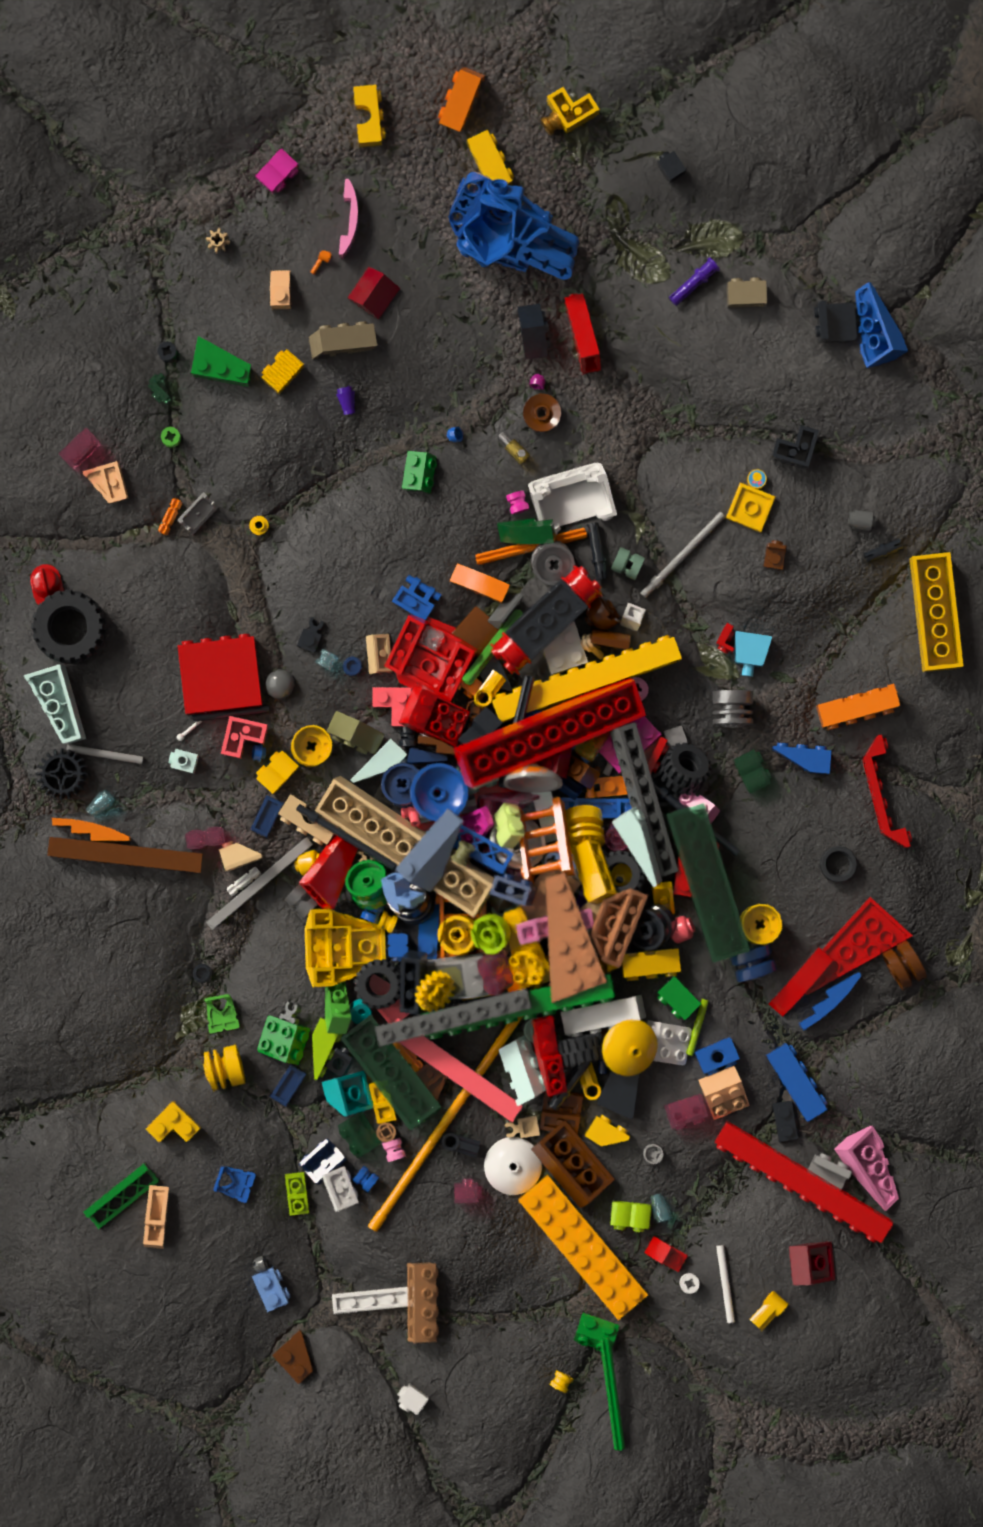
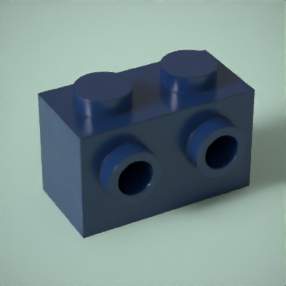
M504 873L503 876L495 875L490 894L524 906L533 905L538 889L532 886L533 882L521 879V882L514 880L515 876Z

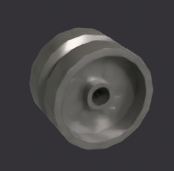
M557 540L554 543L537 545L531 557L532 569L540 581L548 585H555L561 577L565 578L574 570L575 562L571 551L567 545ZM551 560H556V563L553 565H551L549 562Z

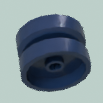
M397 763L389 767L384 773L381 781L382 791L385 797L396 807H414L410 797V788L419 770L407 763Z
M769 943L729 956L732 966L745 965V967L735 972L738 982L754 980L778 970L775 960L768 959L762 961L763 958L772 954Z

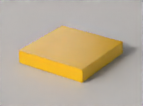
M740 483L726 519L762 532L775 496Z

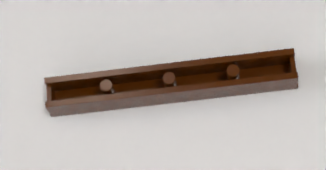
M49 837L47 856L195 873H201L203 858L201 853Z

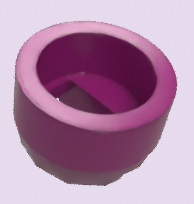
M535 374L532 376L529 386L534 389L543 390L545 387L544 376Z

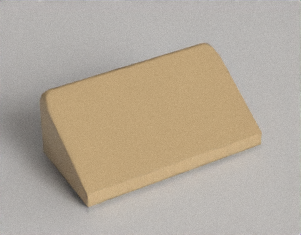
M389 634L366 636L369 674L393 672L384 666L391 653Z

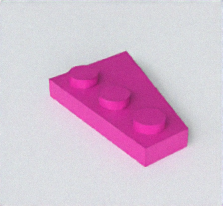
M487 806L461 818L463 826L483 837L487 835L494 825L492 815ZM461 835V840L470 844L474 843L472 835Z

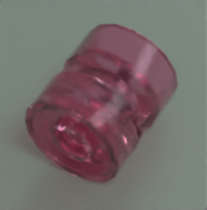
M611 822L605 834V844L613 851L624 850L627 848V845Z

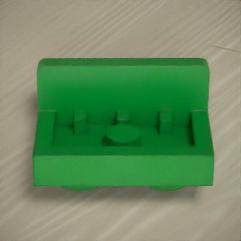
M408 451L402 489L431 493L437 457L427 452Z
M582 1313L573 1340L582 1346H591L601 1352L600 1339L610 1338L611 1347H613L619 1325Z

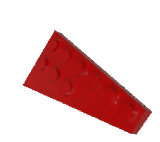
M869 897L822 949L834 960L805 994L808 995L913 935Z

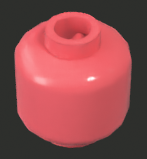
M685 916L675 918L676 929L672 940L679 944L691 939L693 932H695L692 920Z

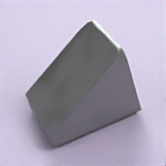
M682 726L663 731L669 749L677 743L681 745L683 742L688 744Z

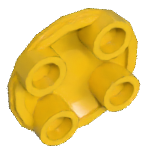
M518 951L509 959L510 970L514 975L513 980L516 983L534 985L539 984L543 980L545 967L535 954L528 951Z

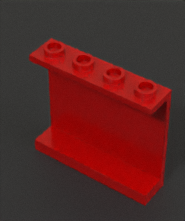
M240 634L239 638L231 639V636H223L218 641H212V638L201 639V643H193V640L182 641V645H177L186 715L263 706L254 636L250 637V634Z

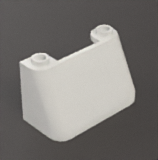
M601 463L585 465L541 478L528 484L538 521L553 519L556 535L562 525L597 516L602 520H609L617 515L607 475Z

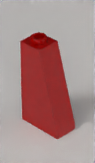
M583 293L571 294L565 297V307L582 374L601 370L600 353Z
M335 834L299 882L322 909H334L345 883L346 875L350 870L358 849Z

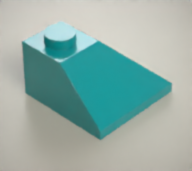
M364 1071L322 1082L326 1101L344 1117L374 1108Z

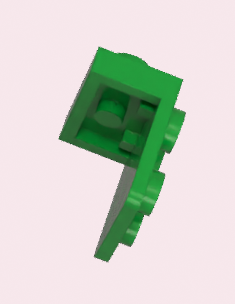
M268 1016L257 1050L262 1054L285 1063L299 1065L311 1028L293 1024L274 1016Z

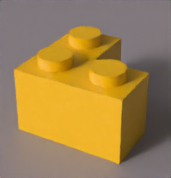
M564 87L547 96V103L551 110L557 114L566 134L599 114V108L590 93L574 103Z
M174 1100L146 1130L158 1142H161L174 1129L188 1142L202 1127Z

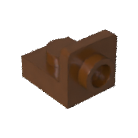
M772 540L771 543L766 545L764 568L783 570L787 548L786 545H783V542Z

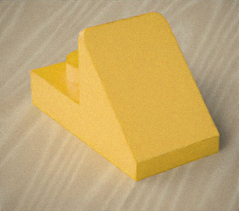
M672 882L659 883L655 887L652 885L654 904L666 906L672 914H675Z

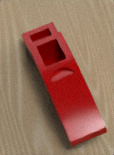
M548 1015L533 1019L534 1036L532 1037L547 1095L553 1096L567 1092L562 1058L558 1053L553 1017Z

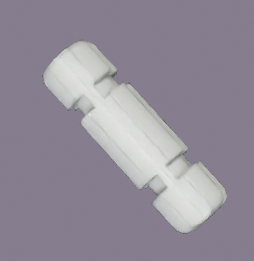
M253 867L248 874L246 873L236 880L234 885L231 884L227 887L228 893L231 896L236 895L238 890H242L253 882L254 878H258L261 872L258 868Z

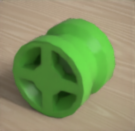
M167 427L161 433V440L165 446L174 448L181 442V435L176 428Z

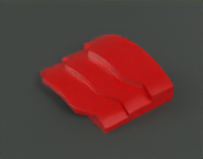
M411 614L408 615L384 666L396 673L399 683L411 689L423 688L452 702L462 682V677L471 666L478 650L449 631Z

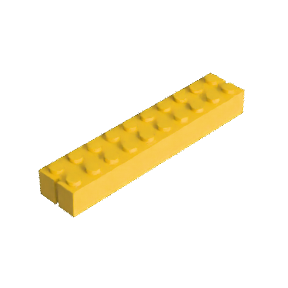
M669 635L658 638L657 643L651 644V642L641 644L637 650L633 651V648L622 651L620 656L615 657L614 654L603 658V662H589L585 664L583 669L579 670L578 667L569 669L566 675L560 676V673L552 675L548 678L549 681H535L526 713L534 710H543L619 680L637 677L680 662L682 658L675 638H669ZM522 686L513 689L512 694L506 695L504 692L494 696L495 699L492 700V705L496 716L503 723L514 720Z

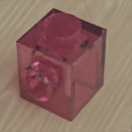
M462 1179V1182L454 1183L455 1203H478V1198H482V1186H478V1182H474V1179Z

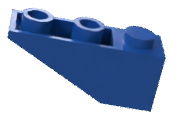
M777 743V746L772 747L773 751L808 773H830L831 750H827L826 746H815V749H808V745L796 744V748L788 747V743Z

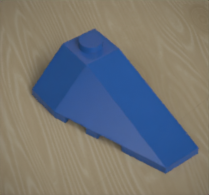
M868 282L855 291L857 314L860 316L861 324L858 329L862 335L860 351L866 368H871L893 361L908 350L896 323L872 283Z

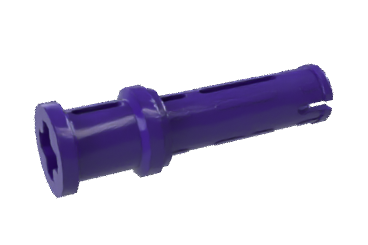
M709 257L702 267L695 269V274L668 297L675 306H678L700 284L707 283L711 275L716 271L719 272V266Z

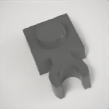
M287 1001L285 1004L286 1013H281L279 1019L298 1025L300 1020L296 1018V1015L300 1013L301 1006L295 1004L292 1010L293 1003Z

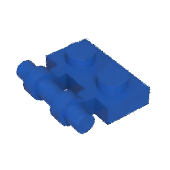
M408 575L405 581L411 584V586L407 589L402 585L392 602L412 615L426 620L435 606L428 601L431 597L438 601L442 594L435 591L436 588L422 583L418 577L414 578ZM416 588L426 593L423 598L414 593Z

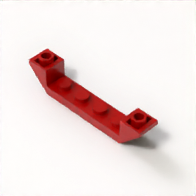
M881 734L875 737L862 762L880 832L885 837L905 848L909 847L910 842H912L910 831H906V828L890 831L892 821L890 816L886 815L885 809L888 808L886 799L881 796L880 790H883L882 782L876 776L878 771L876 760L872 761V757L886 754V749H888L887 740L882 738Z

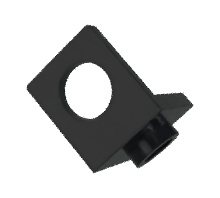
M337 1047L332 1059L328 1061L325 1067L342 1077L353 1060V1057L350 1056L352 1052L344 1047L341 1049ZM337 1058L342 1059L344 1062V1066L340 1070L333 1067V1061Z

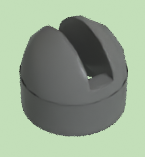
M264 1256L257 1257L253 1261L255 1271L264 1272L269 1269Z

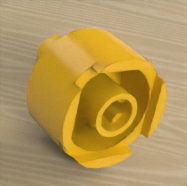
M452 916L442 922L438 929V940L442 948L446 952L455 955L474 951L476 946L471 938V929L475 921L468 916ZM457 932H460V934H462V938H459V936L456 935Z

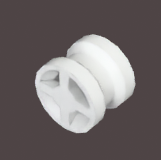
M686 1273L680 1278L679 1284L684 1292L691 1294L698 1290L699 1280L694 1274Z

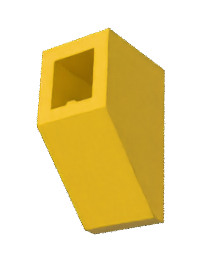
M604 1115L601 1117L596 1116L585 1133L587 1138L600 1146L626 1141L630 1138L627 1135L628 1130L620 1125L617 1128L610 1124L612 1120Z

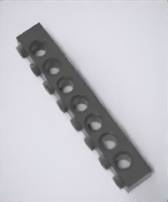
M636 723L625 724L610 730L631 807L636 806L645 816L660 875L663 877L677 872L678 868Z
M527 988L378 1026L375 1029L379 1045L383 1046L532 1008Z

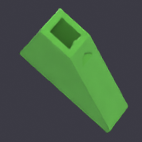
M343 981L337 985L325 987V1022L327 1033L346 1034L351 1014L346 984Z

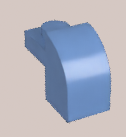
M394 872L381 879L385 898L395 910L400 911L404 908H414L419 903L425 901L424 893L411 890L409 881L400 873Z

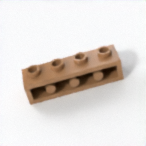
M407 1263L408 1341L413 1343L436 1342V1337L438 1336L439 1331L436 1325V1317H438V1307L436 1306V1298L438 1297V1288L436 1286L438 1269L435 1263Z

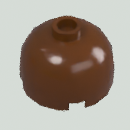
M598 596L590 604L591 608H587L585 611V621L590 627L595 626L600 630H608L621 622V620H618L620 616L609 599L605 601L602 597Z

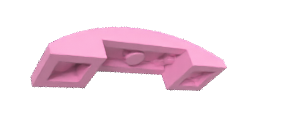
M345 179L344 201L351 202L348 236H340V258H344L351 248L358 225L357 199L349 179Z
M591 908L579 909L586 929L593 928L594 922ZM548 916L518 924L517 931L520 944L548 937Z

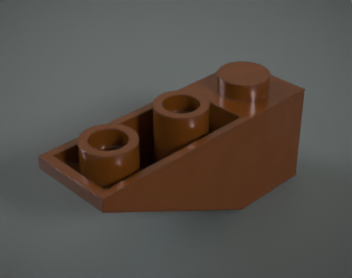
M571 755L567 776L591 790L600 773Z

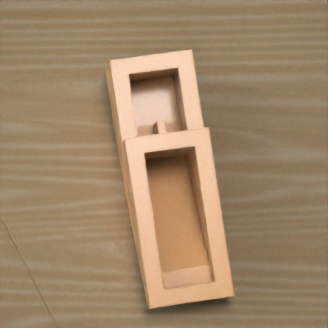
M149 1186L144 1247L164 1248L169 1187Z

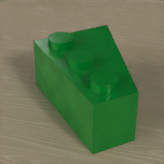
M198 336L191 370L192 377L249 387L252 366Z

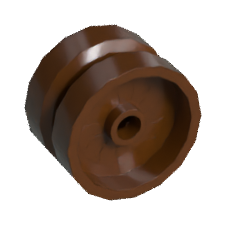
M907 941L897 945L899 956L892 949L882 954L890 974L902 990L912 986L910 975L918 982L927 977L919 958Z

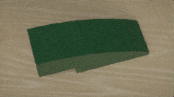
M534 518L499 522L497 524L501 542L546 544L554 543L556 539L553 519L536 521Z

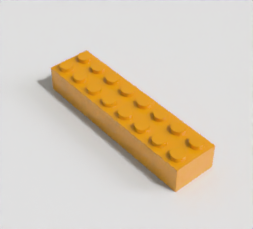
M548 1174L518 1199L618 1320L648 1295Z

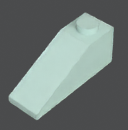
M390 739L351 781L357 783L385 773L389 767L397 763H406L407 760L405 758L407 754Z

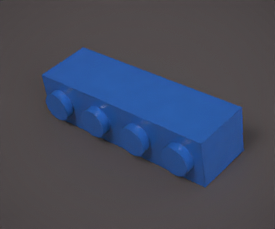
M784 1043L766 1054V1057L804 1119L808 1122L826 1111L825 1105L828 1103L822 1094H817L815 1090L817 1085L812 1078L808 1079L805 1072L807 1069L802 1061L798 1063L795 1055L797 1053L793 1046H788L787 1043Z

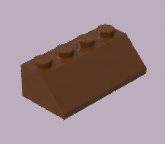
M565 1120L531 1148L533 1153L580 1208L590 1203L615 1180Z

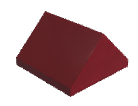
M368 267L347 299L377 319H380L400 290V287L384 273Z

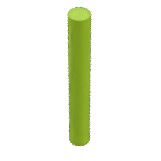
M701 999V1005L699 1006L686 1051L687 1055L693 1056L709 1000Z

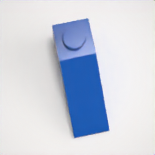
M434 901L435 907L431 917L424 923L419 924L418 951L427 952V959H437L440 904H436V901Z

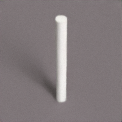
M718 1245L716 1248L727 1323H733L735 1319L724 1245Z

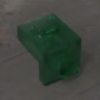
M162 373L159 375L155 374L149 380L150 384L148 385L149 389L153 392L151 396L158 403L162 401L166 405L171 398L158 386L165 379V376Z

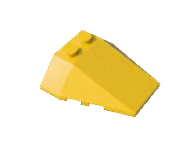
M311 909L305 926L306 970L312 987L337 985L340 982L356 977L358 971L365 964L376 959H386L385 929H378L375 923L331 909Z

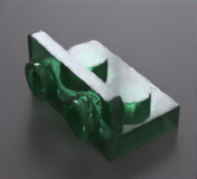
M358 1112L337 1125L341 1137L349 1144L350 1152L357 1158L382 1144L363 1112Z

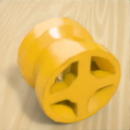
M384 910L377 928L385 929L391 934L398 916L389 915Z
M557 1370L555 1373L556 1377L550 1382V1385L567 1393L568 1385L574 1379Z

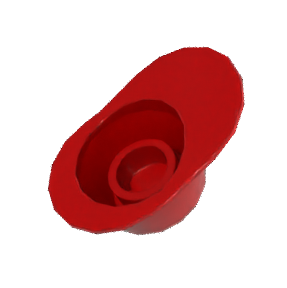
M48 564L40 565L32 571L30 583L34 599L38 605L48 595L51 596L55 594L54 592L64 591L60 574L54 566Z

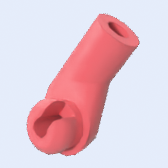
M414 807L401 809V816L403 818L408 817L411 826L416 827L420 825L419 813Z

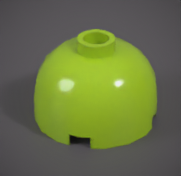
M488 914L474 922L475 924L471 929V938L478 949L484 950V953L495 954L504 949L508 944L511 931L504 918L495 914Z

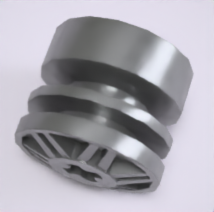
M713 691V705L721 706V710L713 711V715L721 716L720 719H713V725L736 728L753 724V719L744 718V715L753 714V711L744 709V706L753 704V691Z

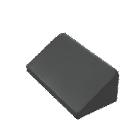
M522 593L508 594L503 603L498 606L488 619V622L495 628L500 629L520 604L524 595Z

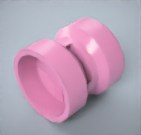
M401 1138L382 1143L383 1148L387 1151L386 1157L388 1162L406 1156L405 1151L401 1148Z

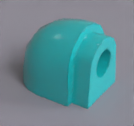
M357 999L349 1004L351 1020L357 1025L360 1022L363 1023L371 1015V1008L367 1004L364 1005L362 999Z

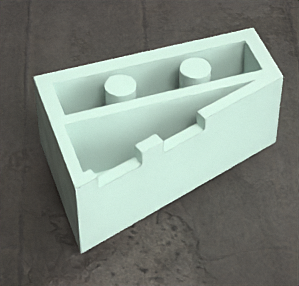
M525 1035L499 1049L505 1071L510 1073L512 1083H510L511 1089H515L518 1097L516 1100L517 1106L546 1090L537 1057Z

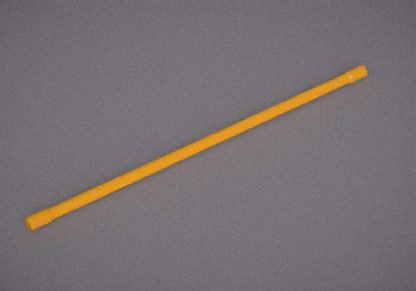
M524 1016L518 1017L517 1022L506 1024L476 1068V1073L481 1076L485 1074L498 1055L499 1049L504 1046ZM463 1088L383 1206L368 1224V1227L378 1232L391 1209L471 1094Z

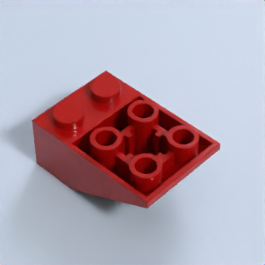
M413 688L398 723L418 733L456 747L470 712L423 688Z

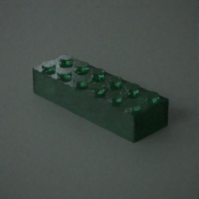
M369 1015L340 1039L409 1130L414 1131L440 1111L442 1106L394 1043L383 1046L379 1045L375 1027L380 1025L372 1015Z

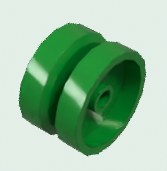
M365 860L355 864L348 871L345 885L356 905L362 909L373 910L382 907L388 902L385 898L381 881L382 878L388 875L380 863L373 860Z

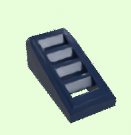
M411 748L407 764L445 762L448 757Z

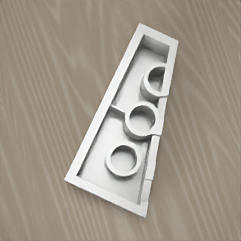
M638 995L632 998H624L561 1012L565 1035L571 1034V1037L582 1036L583 1031L589 1030L590 1034L601 1032V1028L607 1026L610 1030L617 1023L624 1020H641L646 1018L642 995Z

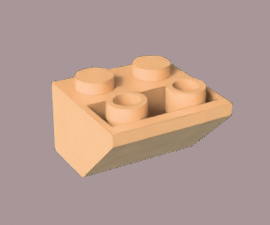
M734 1066L698 1080L714 1120L750 1106L741 1079Z

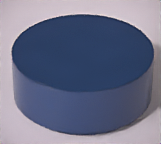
M348 657L343 663V670L349 676H356L362 670V663L356 657Z

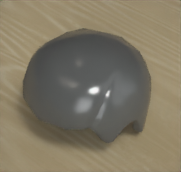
M282 669L271 672L265 682L268 695L273 699L279 700L289 697L295 686L293 675L287 670Z

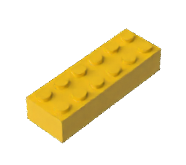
M948 552L912 556L910 558L922 672L962 668L964 666L951 554Z

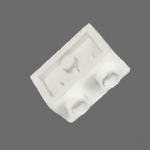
M345 1167L337 1168L322 1175L335 1211L358 1203L357 1191L352 1187L350 1173Z

